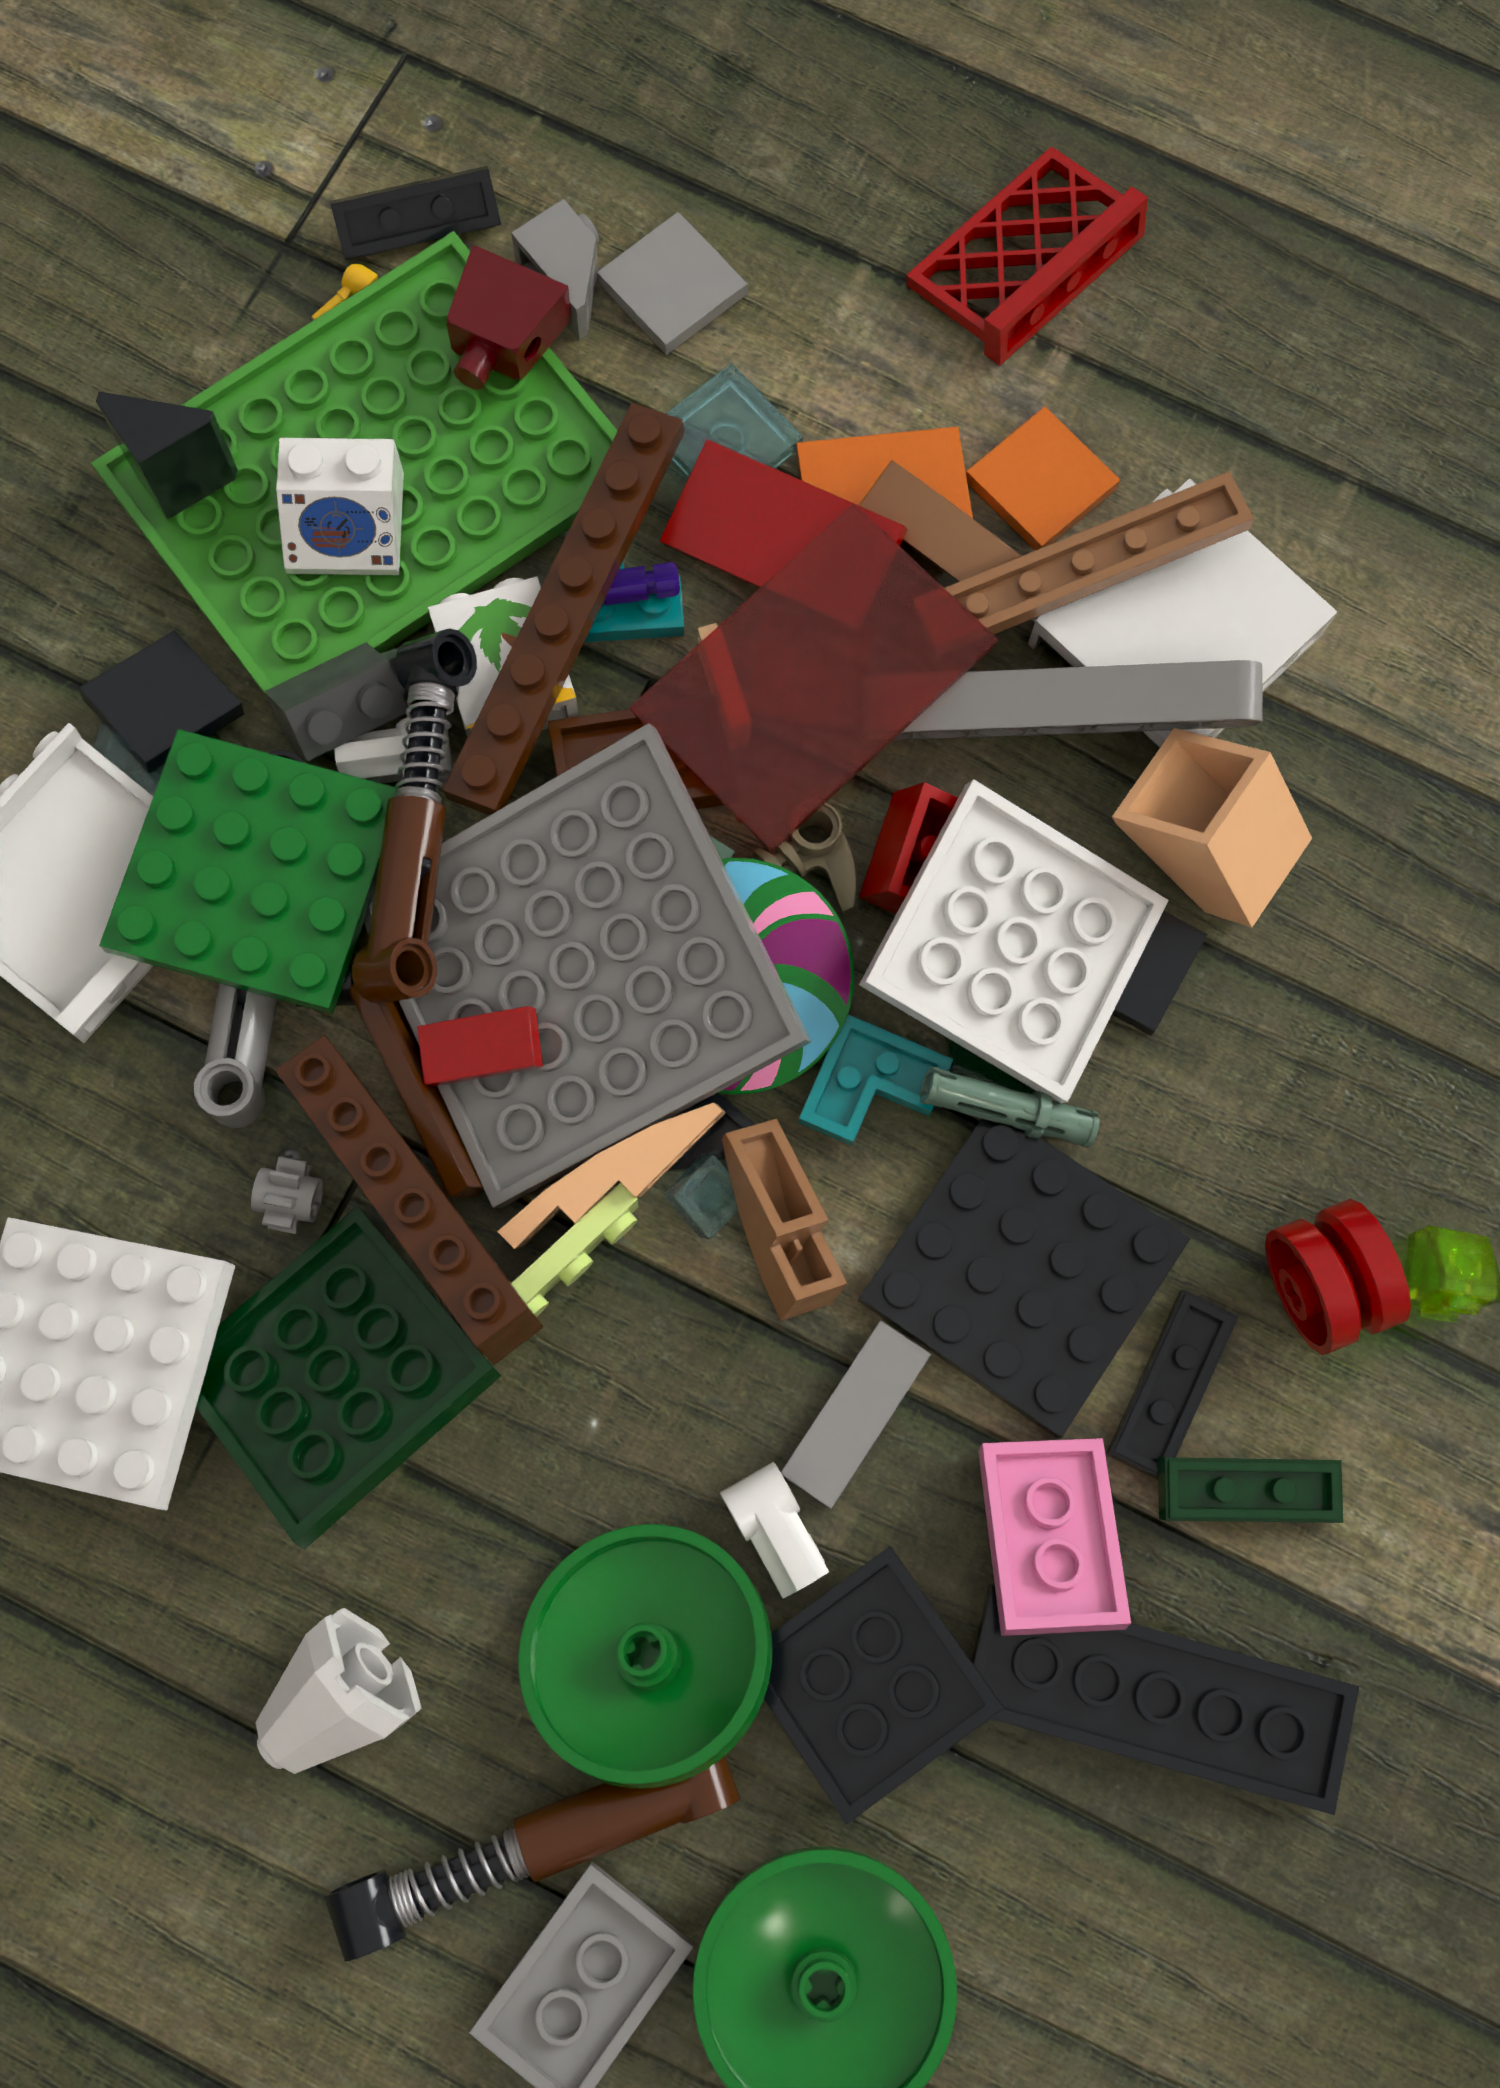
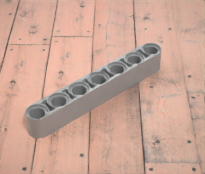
M1250 660L883 675L868 677L862 680V738L868 740L896 741L1173 730L1174 728L1181 730L1251 727L1263 723L1262 663Z

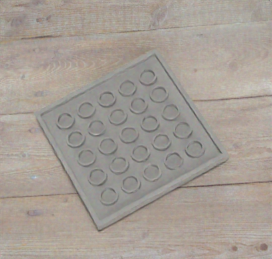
M650 723L442 843L429 938V948L434 953L437 962V978L434 987L428 994L419 998L399 1001L418 1044L417 1026L525 1006L536 1008L543 1067L438 1085L492 1208H503L576 1169L603 1150L656 1123L677 1115L811 1043L810 1037L657 729ZM375 890L364 920L368 934L370 932Z

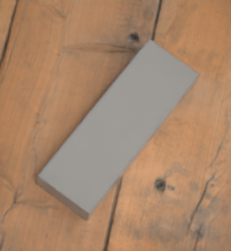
M880 1320L781 1471L783 1477L827 1508L832 1509L931 1354Z

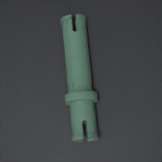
M930 1066L927 1069L921 1084L920 1102L923 1104L944 1107L981 1119L1014 1126L1015 1128L1025 1130V1136L1038 1139L1044 1135L1088 1148L1093 1144L1098 1133L1100 1118H1098L1099 1113L1097 1111L1063 1103L1060 1104L1053 1101L1051 1096L1040 1091H1035L1033 1094L1019 1092L997 1084L950 1073L934 1066Z

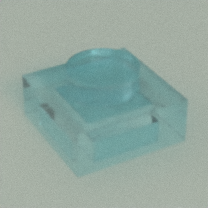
M703 1153L663 1194L700 1238L711 1239L738 1210L729 1172L714 1154Z

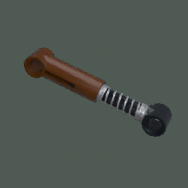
M451 628L404 643L398 649L395 657V672L398 681L409 695L407 701L409 707L406 709V714L410 720L404 724V729L408 735L402 738L401 742L406 750L399 757L404 765L397 772L402 780L396 784L395 796L388 799L368 946L358 952L352 965V979L356 990L364 999L371 1003L382 1004L422 997L428 994L434 987L437 978V962L434 953L429 948V938L446 808L441 804L442 798L436 793V790L443 787V784L437 780L438 775L445 772V769L439 763L441 759L447 757V754L441 750L442 745L449 742V739L443 735L444 730L451 727V724L445 720L446 715L453 712L454 700L458 696L459 687L469 684L474 678L477 669V656L473 645L467 636L459 630Z
M724 1756L710 1768L694 1777L663 1787L646 1789L625 1788L603 1783L515 1818L514 1829L505 1830L504 1838L497 1840L496 1836L492 1835V1843L481 1847L476 1842L475 1850L465 1854L459 1848V1856L450 1860L442 1856V1863L433 1867L426 1862L424 1865L425 1870L414 1874L413 1870L409 1869L404 1874L400 1873L399 1876L395 1875L393 1878L387 1875L386 1871H381L330 1892L324 1898L345 1963L371 1955L395 1944L407 1936L406 1929L408 1925L412 1926L413 1923L417 1924L418 1921H423L425 1913L430 1917H435L438 1908L442 1906L447 1910H452L455 1901L460 1899L462 1902L468 1903L471 1894L477 1892L479 1895L485 1896L489 1887L494 1886L497 1889H502L504 1882L508 1879L518 1883L519 1880L523 1881L524 1878L528 1879V1876H531L535 1883L680 1822L688 1823L698 1820L736 1803L741 1798L726 1757Z

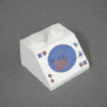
M279 439L276 491L286 574L399 575L404 472L394 439Z

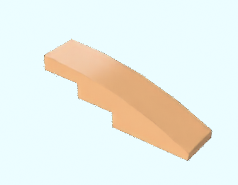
M711 1103L656 1123L603 1150L545 1189L497 1232L514 1249L524 1247L560 1210L574 1223H577L620 1182L635 1198L642 1197L726 1112L718 1104Z

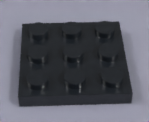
M891 1546L771 1633L772 1668L764 1700L846 1825L1004 1709V1706Z

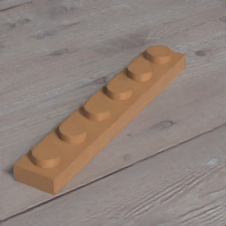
M1230 471L913 600L914 612L935 657L938 658L1248 531L1252 527L1254 517Z

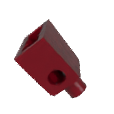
M473 245L446 322L451 349L461 356L453 370L456 378L464 385L476 390H481L493 370L514 380L524 378L572 318L568 285Z

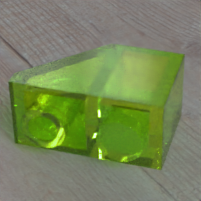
M1431 1225L1409 1234L1405 1277L1409 1287L1411 1306L1421 1307L1420 1316L1432 1320L1455 1322L1458 1321V1316L1461 1314L1478 1315L1480 1308L1500 1302V1272L1488 1236Z

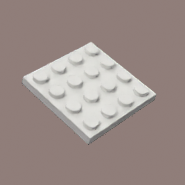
M973 779L965 784L859 985L1037 1092L1040 1091L1051 1096L1053 1101L1060 1104L1069 1101L1169 900Z
M8 1217L0 1241V1472L146 1507L168 1510L235 1265L218 1259Z

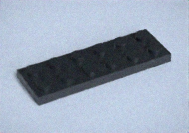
M989 1584L971 1661L1004 1706V1709L991 1719L1335 1815L1359 1686L1133 1623L1125 1630L1001 1636L995 1585Z

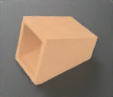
M1177 728L1171 731L1112 816L1116 825L1205 913L1251 928L1312 840V836L1271 752Z

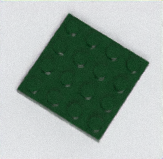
M357 1206L219 1324L196 1408L293 1543L305 1550L499 1379L501 1375L476 1348L468 1335L369 1217Z

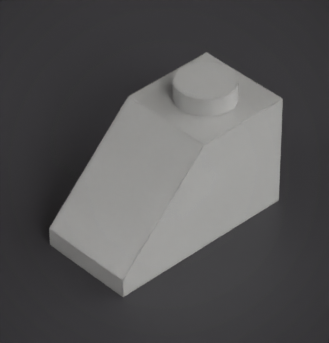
M563 198L513 231L511 235L515 262L568 285L572 318L567 326L581 340L588 335L597 271L599 269L597 255L599 235L591 220L583 213L577 215Z

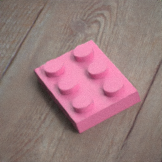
M1103 1438L982 1443L978 1454L1001 1636L1125 1630L1131 1624Z

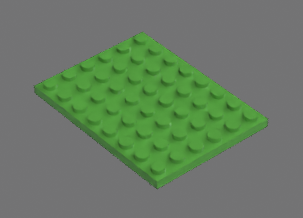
M454 231L180 405L213 411L238 469L234 481L167 520L127 462L119 445L91 462L97 475L266 698L267 696L264 691L366 642L380 654L388 651L432 621L428 607L439 604L444 598L453 594L466 593L471 595L569 529L617 433V429L550 348L545 351L522 379L514 380L493 370L481 390H476L464 385L456 378L453 370L461 356L451 349L446 322L470 250ZM280 438L395 440L404 472L399 575L286 574L276 491Z

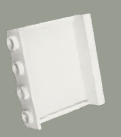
M1189 478L1174 493L1187 489L1196 484ZM1166 489L1153 502L1174 493ZM1245 531L1031 619L1035 624L1028 645L1035 649L1045 640L1073 667L1230 660L1257 661L1262 663V686L1264 692L1323 635L1337 614V611L1249 531ZM1225 728L1185 731L1216 738ZM1172 730L1143 732L1155 744L1161 747Z
M68 723L59 733L53 731L40 741L33 753L34 760L19 776L13 774L0 784V976L81 1042L85 1043L154 966L106 953L99 946L153 796L83 740L77 729Z

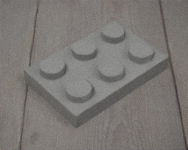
M591 1861L474 2023L469 2034L535 2088H595L694 1947V1943Z

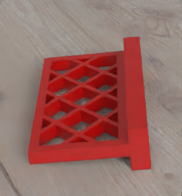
M1051 146L906 275L907 286L984 342V355L1001 366L1144 236L1148 197L1134 187H1130L1124 194H1121ZM1050 170H1053L1068 180L1069 187L1038 189V181ZM1099 201L1107 207L1100 215L1077 216V202ZM1070 203V217L1039 219V205ZM1032 205L1033 219L1002 221L1001 214L1009 207ZM1071 232L1072 240L1065 247L1041 249L1040 234ZM1034 235V249L1003 251L1002 237ZM996 237L997 252L965 254V246L973 239ZM1035 265V274L1028 280L1004 282V267ZM997 267L998 282L966 284V269ZM960 270L959 285L937 286L929 278L937 271ZM999 298V306L983 319L967 307L968 299Z

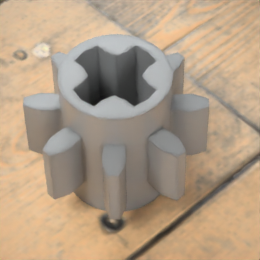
M279 1156L276 1170L261 1167L258 1171L252 1189L251 1210L264 1214L262 1225L268 1226L267 1229L296 1234L299 1221L313 1223L316 1220L322 1202L324 1183L322 1178L310 1176L312 1166L307 1165L308 1161Z

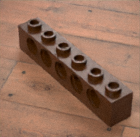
M325 1034L275 1070L470 1340L493 1365L544 1327Z

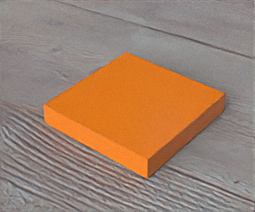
M1045 406L966 471L967 484L1034 550L1054 543L1117 490L1120 479Z

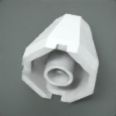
M342 1608L335 1614L325 1617L306 1633L255 1722L258 1733L257 1747L261 1756L269 1765L276 1769L284 1768L296 1774L386 1738L422 1709L411 1670L401 1657L390 1664L381 1652L390 1643L378 1628L346 1608Z

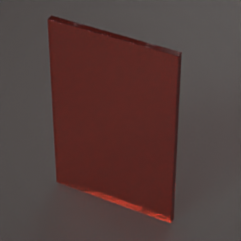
M853 503L629 708L644 725L650 723L654 726L664 745L736 816L738 822L743 823L773 852L998 644V638L969 612L967 607L962 606L895 543L887 532L878 527Z

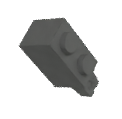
M366 642L264 691L286 740L307 762L406 713L408 706L405 700L409 695L398 681L395 672V657L399 648L380 654Z

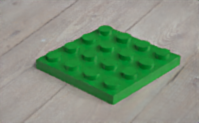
M178 729L99 946L106 953L333 1014L376 887L388 799L395 796L396 788Z

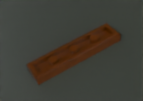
M355 984L349 987V993L448 1196L477 1197L485 1192L438 1086L424 1085L420 1047L400 1002L371 1003L360 995L356 990Z

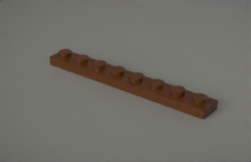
M631 403L442 789L448 800L487 815H491L506 806L685 433L683 419Z

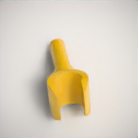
M351 264L343 274L342 288L311 316L312 319L315 320L376 281L378 274L364 265Z

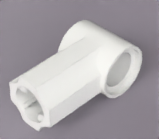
M407 717L400 720L396 724V728L367 732L334 748L338 772L381 784L401 781L402 779L397 772L404 764L399 757L406 750L401 742L402 738L408 735L404 729V724L410 719ZM446 729L443 735L449 739L448 729ZM449 742L443 744L441 748L447 754V757L441 759L439 763L445 769V772L439 774L437 779L442 784L446 783L453 769Z
M774 1462L720 1492L746 1542L751 1540L783 1599L829 1573L814 1540L808 1534L797 1514L800 1512L798 1503Z

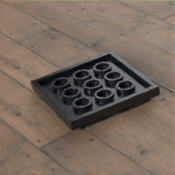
M981 1119L858 1301L1049 1434L1060 1439L1191 1238L1042 1138L1025 1136V1130Z

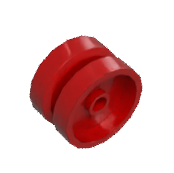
M1350 1198L1316 1213L1314 1225L1300 1218L1267 1233L1265 1241L1267 1264L1277 1294L1298 1333L1319 1354L1325 1355L1358 1342L1361 1329L1374 1335L1408 1321L1411 1301L1402 1264L1386 1232L1376 1217L1362 1203Z

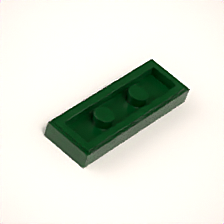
M1158 1457L1159 1520L1343 1523L1341 1460Z

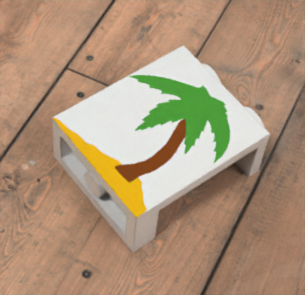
M537 576L526 580L521 578L506 579L498 583L494 589L472 595L466 593L453 594L444 598L439 604L428 607L435 633L449 628L459 630L467 636L477 656V669L474 678L469 684L459 687V693L456 697L467 737L541 589ZM569 675L547 721L579 716L577 699ZM547 721L542 730L548 729Z

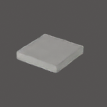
M679 212L597 271L598 284L665 355H668L745 297L748 291V283Z

